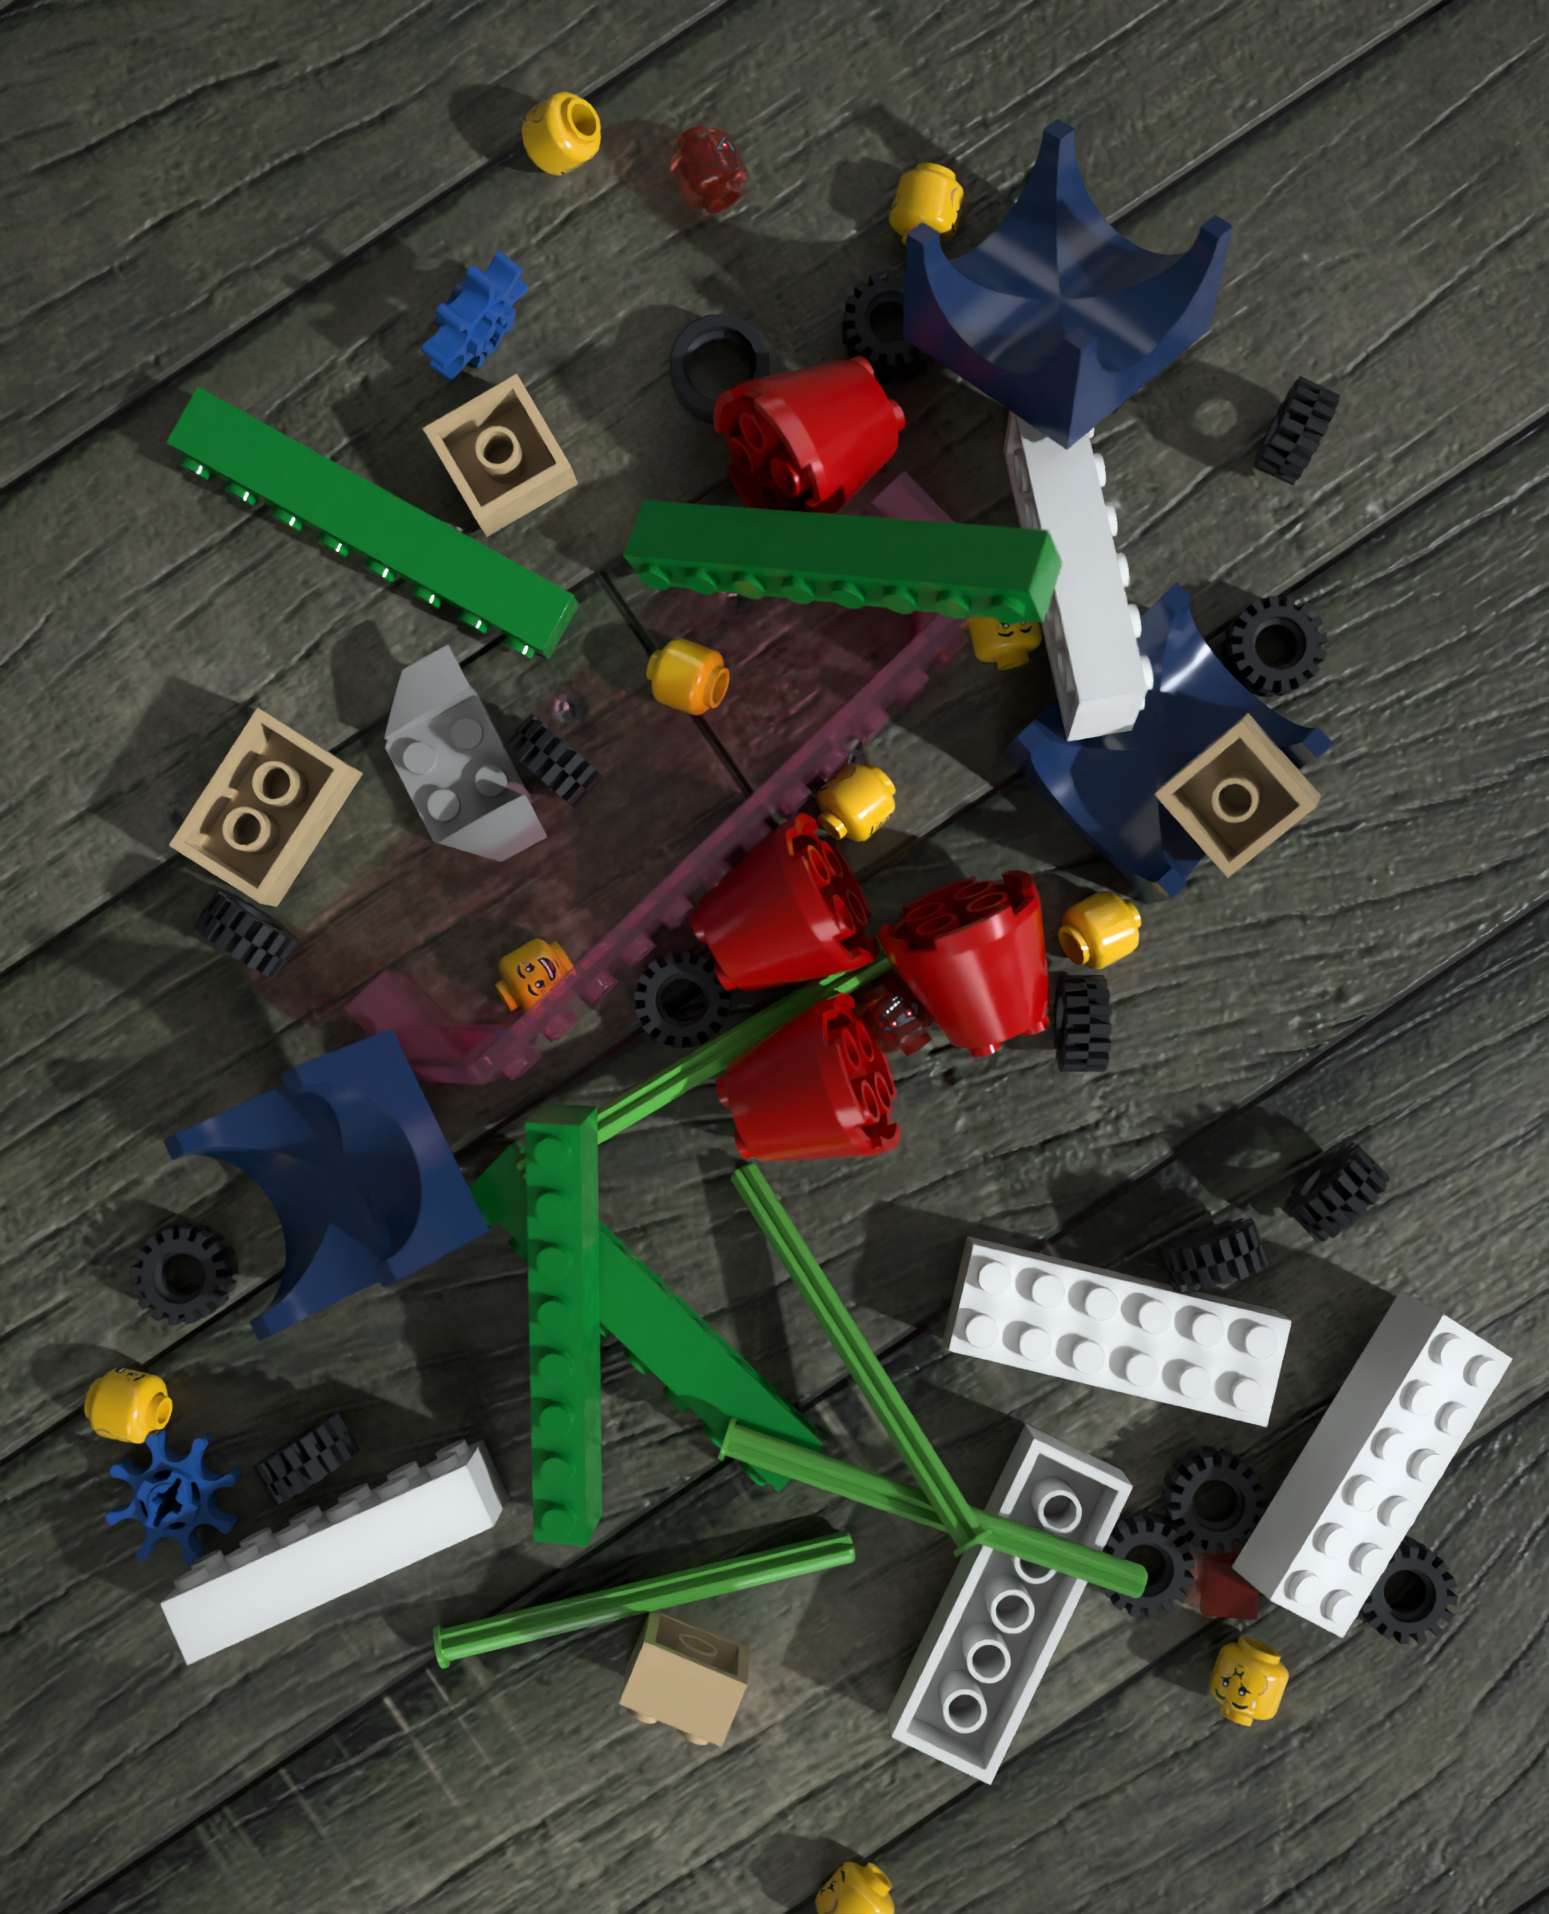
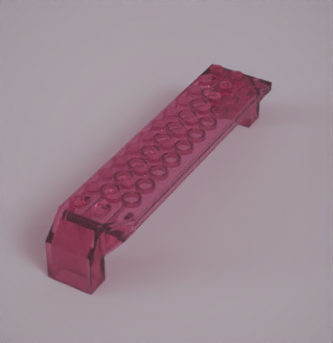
M905 471L885 488L864 509L863 516L954 523ZM914 610V612L910 613L909 644L514 1025L456 1024L406 971L384 970L344 1009L370 1036L392 1028L417 1081L485 1085L506 1077L511 1081L516 1077L521 1078L541 1059L542 1056L536 1049L548 1039L552 1043L555 1040L558 1042L581 1020L575 1012L586 1001L590 1005L593 1003L597 1004L617 986L619 982L613 975L625 963L630 967H636L657 947L651 939L665 925L669 929H676L696 909L690 901L704 887L708 891L713 889L733 869L729 865L732 860L742 851L748 855L772 831L769 825L781 813L787 820L797 813L811 798L809 795L812 792L808 787L819 777L827 782L846 765L851 755L848 749L857 740L866 746L887 725L886 721L890 718L887 711L896 703L902 709L908 706L924 690V685L930 679L926 674L934 666L940 672H943L964 651L962 648L969 642L964 634L974 616L953 619L936 612Z

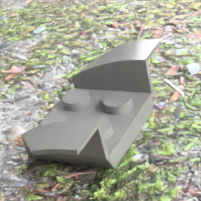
M446 645L403 669L395 692L384 737L387 740L385 749L433 842L503 862L548 838L531 805L533 801L509 752L503 747L504 743L476 691L468 683L450 646Z

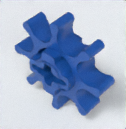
M501 251L495 253L485 272L481 271L474 264L468 268L466 279H462L455 285L446 304L441 303L436 310V326L439 330L421 348V352L432 360L429 366L452 384L458 380L468 362L479 369L485 362V356L488 357L498 348L501 338L505 332L508 333L514 324L516 311L511 307L529 289V285L519 278L523 269Z
M164 1428L158 1429L148 1435L145 1440L152 1452L153 1458L149 1468L138 1467L128 1458H123L110 1468V1475L112 1477L123 1479L130 1484L134 1497L131 1504L118 1505L107 1513L106 1522L114 1525L124 1518H134L143 1524L146 1538L143 1545L136 1551L137 1559L144 1561L157 1550L160 1537H171L178 1541L182 1547L183 1562L188 1565L192 1564L204 1552V1548L197 1538L198 1525H213L222 1534H228L239 1523L237 1514L225 1512L218 1506L216 1492L217 1488L232 1487L243 1477V1471L241 1468L235 1467L225 1474H216L207 1469L204 1464L203 1455L205 1449L214 1439L210 1432H204L193 1441L190 1454L182 1456L170 1449L167 1441V1431ZM179 1480H181V1484L177 1489L178 1493L176 1495V1501L179 1504L169 1512V1507L173 1502L172 1498L174 1496V1491L171 1489V1487L175 1485Z

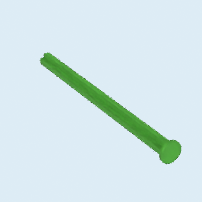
M878 934L873 936L880 944L879 956L875 961L857 970L811 980L597 1108L598 1145L727 1068L728 1063L819 1000L839 993L850 994L888 970L896 973L897 971L884 953ZM526 1152L517 1156L515 1163L526 1181Z
M751 1162L738 1168L731 1175L732 1183L958 1548L953 1551L955 1557L959 1556L993 1533L992 1529L983 1530L758 1167Z
M731 1417L718 1460L723 1461L726 1455L949 1533L922 1489L736 1425L737 1418ZM969 1506L983 1530L991 1528L993 1531L991 1535L978 1544L1133 1598L1141 1597L1148 1575L1142 1565Z
M847 1531L837 1532L445 1629L441 1623L436 1624L433 1627V1643L439 1666L444 1669L449 1667L451 1660L851 1563L855 1560L852 1538Z

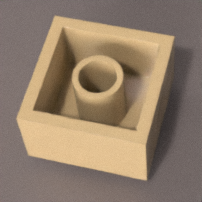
M517 374L423 428L487 537L578 484L571 465Z
M1249 713L1244 715L1167 780L1155 793V796L1227 878L1315 809L1321 797L1317 790Z
M660 1609L651 1611L647 1615L627 1663L619 1704L627 1707L628 1713L642 1722L653 1724L658 1720L677 1728L678 1733L692 1743L706 1745L708 1742L722 1747L748 1685L749 1647Z

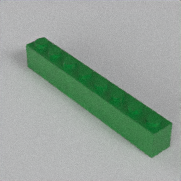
M200 387L196 388L166 442L181 455L178 464L187 471L206 481L211 473L228 482L224 488L225 491L250 506H254L257 499L274 508L271 513L273 518L300 532L303 524L320 533L317 541L342 557L346 558L350 550L367 559L363 567L389 583H392L394 578L398 576L414 585L410 591L412 595L437 609L442 601L460 611L457 616L460 622L481 634H485L488 627L506 636L503 643L504 646L526 659L531 660L536 653L549 660L579 606L572 593Z
M650 500L643 501L623 553L625 559L638 574L639 580L646 586L657 590L677 587L692 589L707 595L719 591L738 593L750 599H760L763 596L781 597L800 604H808L812 601L833 602L850 609H858L863 605L885 607L902 614H909L916 610L941 613L953 619L978 616L994 618L1006 624H1018L1021 621L1044 623L1062 566L1061 558L1049 530Z
M542 1104L525 1122L534 1542L587 1546L602 1516L597 1106Z
M516 1141L507 1147L469 1187V1190L485 1223L489 1226H494L497 1222L512 1236L508 1241L510 1247L523 1260L528 1262L526 1181L515 1163L517 1156L526 1152V1148ZM599 1220L600 1334L608 1338L613 1333L627 1347L624 1355L629 1362L644 1375L652 1371L663 1381L666 1386L662 1390L666 1397L683 1412L691 1408L705 1422L701 1426L703 1432L719 1448L722 1447L731 1417L737 1418L736 1425L817 1452L823 1446L822 1433ZM743 1461L740 1463L744 1472L756 1484L763 1487L768 1482L777 1492L792 1479Z

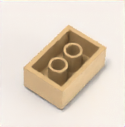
M257 708L169 846L258 903L277 907L363 773L276 717Z

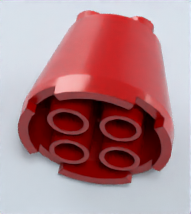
M857 355L852 359L833 361L743 381L718 396L714 406L713 424L716 432L720 435L722 433L725 435L729 454L733 463L725 466L735 489L748 508L837 514L895 454L898 446V431L905 427V416L899 404L893 399L887 398L882 387L875 379L874 371L868 360L863 356Z
M801 813L780 824L699 900L698 910L690 914L691 927L701 942L708 943L717 960L714 963L717 978L728 991L740 988L744 992L751 993L849 972L875 961L879 956L880 944L875 937L869 939L866 929L868 927L867 917L871 916L872 912L852 868L837 844L830 847L826 841H821L814 833V831L819 829L817 822L807 814Z
M1008 870L1002 874L1004 880L1001 881L984 880L977 882L975 876L940 887L902 907L905 913L904 918L893 927L891 923L882 925L878 932V938L889 962L949 1042L955 1047L968 1048L971 1057L990 1055L1001 1047L1002 1041L1019 1034L1023 1036L1037 1034L1049 1027L1051 1023L1048 1017L1051 999L1041 901L1032 876L1025 871Z
M839 993L819 1000L731 1060L727 1065L726 1075L717 1077L716 1091L722 1105L731 1110L737 1127L734 1131L735 1144L738 1152L744 1159L755 1157L762 1162L866 1157L891 1151L898 1146L901 1129L897 1122L891 1124L890 1112L892 1111L891 1099L897 1098L892 1073L871 1022L863 1025L851 1011V1009L855 1008L854 998L850 995Z

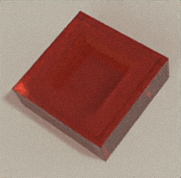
M1203 1557L1200 1611L1203 1616L1257 1620L1259 1590L1232 1568L1236 1559Z

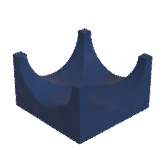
M1057 119L1043 130L1040 150L1035 165L1015 205L996 230L978 247L961 257L947 260L940 245L939 232L921 222L907 233L902 337L1068 450L1210 330L1233 225L1214 215L1200 227L1198 236L1191 248L1180 254H1158L1133 244L1106 221L1093 203L1082 181L1076 161L1075 128Z
M1178 582L1140 618L1141 635L1139 638H1136L1140 656L1147 655L1150 660L1153 673V687L1147 690L1144 709L1139 710L1132 731L1067 742L1057 698L1000 753L1146 905L1173 899L1188 884L1186 880L1189 874L1206 855L1205 851L1155 796V793L1167 780L1247 713L1251 715L1298 770L1317 759L1333 744L1318 727H1303L1274 712L1251 694L1224 667L1200 635L1191 616L1190 602L1192 597Z
M392 1028L294 1066L281 1074L284 1081L283 1084L163 1140L172 1160L186 1156L202 1155L224 1160L240 1168L259 1184L276 1209L284 1232L286 1262L280 1287L273 1300L265 1310L249 1321L258 1341L270 1337L296 1322L380 1282L382 1288L393 1284L489 1231Z

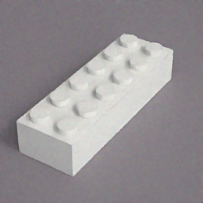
M1009 411L1003 451L1020 528L1049 530L1062 561L1044 623L1041 624L1067 742L1132 731L1139 710L1144 709L1147 690L1153 687V673L1148 656H1140L1136 638H1139L1141 635L1140 616L1136 604L1128 605L1124 587H1127L1129 584L1128 564L1124 553L1116 554L1112 538L1117 535L1116 512L1112 503H1104L1101 487H1104L1106 482L1105 466L1101 453L1093 454L1090 438L1094 436V428L1066 450Z
M967 1236L943 1340L948 1351L1267 1427L1292 1320L1273 1309L1198 1291L1188 1292L1186 1290L1184 1292H1177L1169 1284Z
M1400 1290L1232 1568L1269 1600L1343 1638L1381 1574L1385 1571L1409 1528L1413 1525L1437 1482L1443 1476L1445 1469L1472 1428L1473 1423L1493 1390L1500 1382L1512 1358L1446 1315Z
M1025 1424L984 1511L1103 1551L1133 1485L1122 1470ZM978 1543L965 1551L888 1710L891 1737L991 1785L1087 1581Z
M465 1439L456 1441L436 1452L437 1459L419 1468L416 1461L405 1464L390 1472L386 1476L388 1481L379 1487L370 1490L368 1483L354 1487L337 1498L339 1504L326 1511L321 1512L319 1505L310 1507L288 1520L290 1526L275 1534H272L270 1527L264 1528L239 1542L241 1548L226 1556L219 1549L204 1555L190 1564L192 1570L174 1580L176 1588L160 1603L187 1665L494 1527L509 1496L484 1440L482 1439L469 1446Z

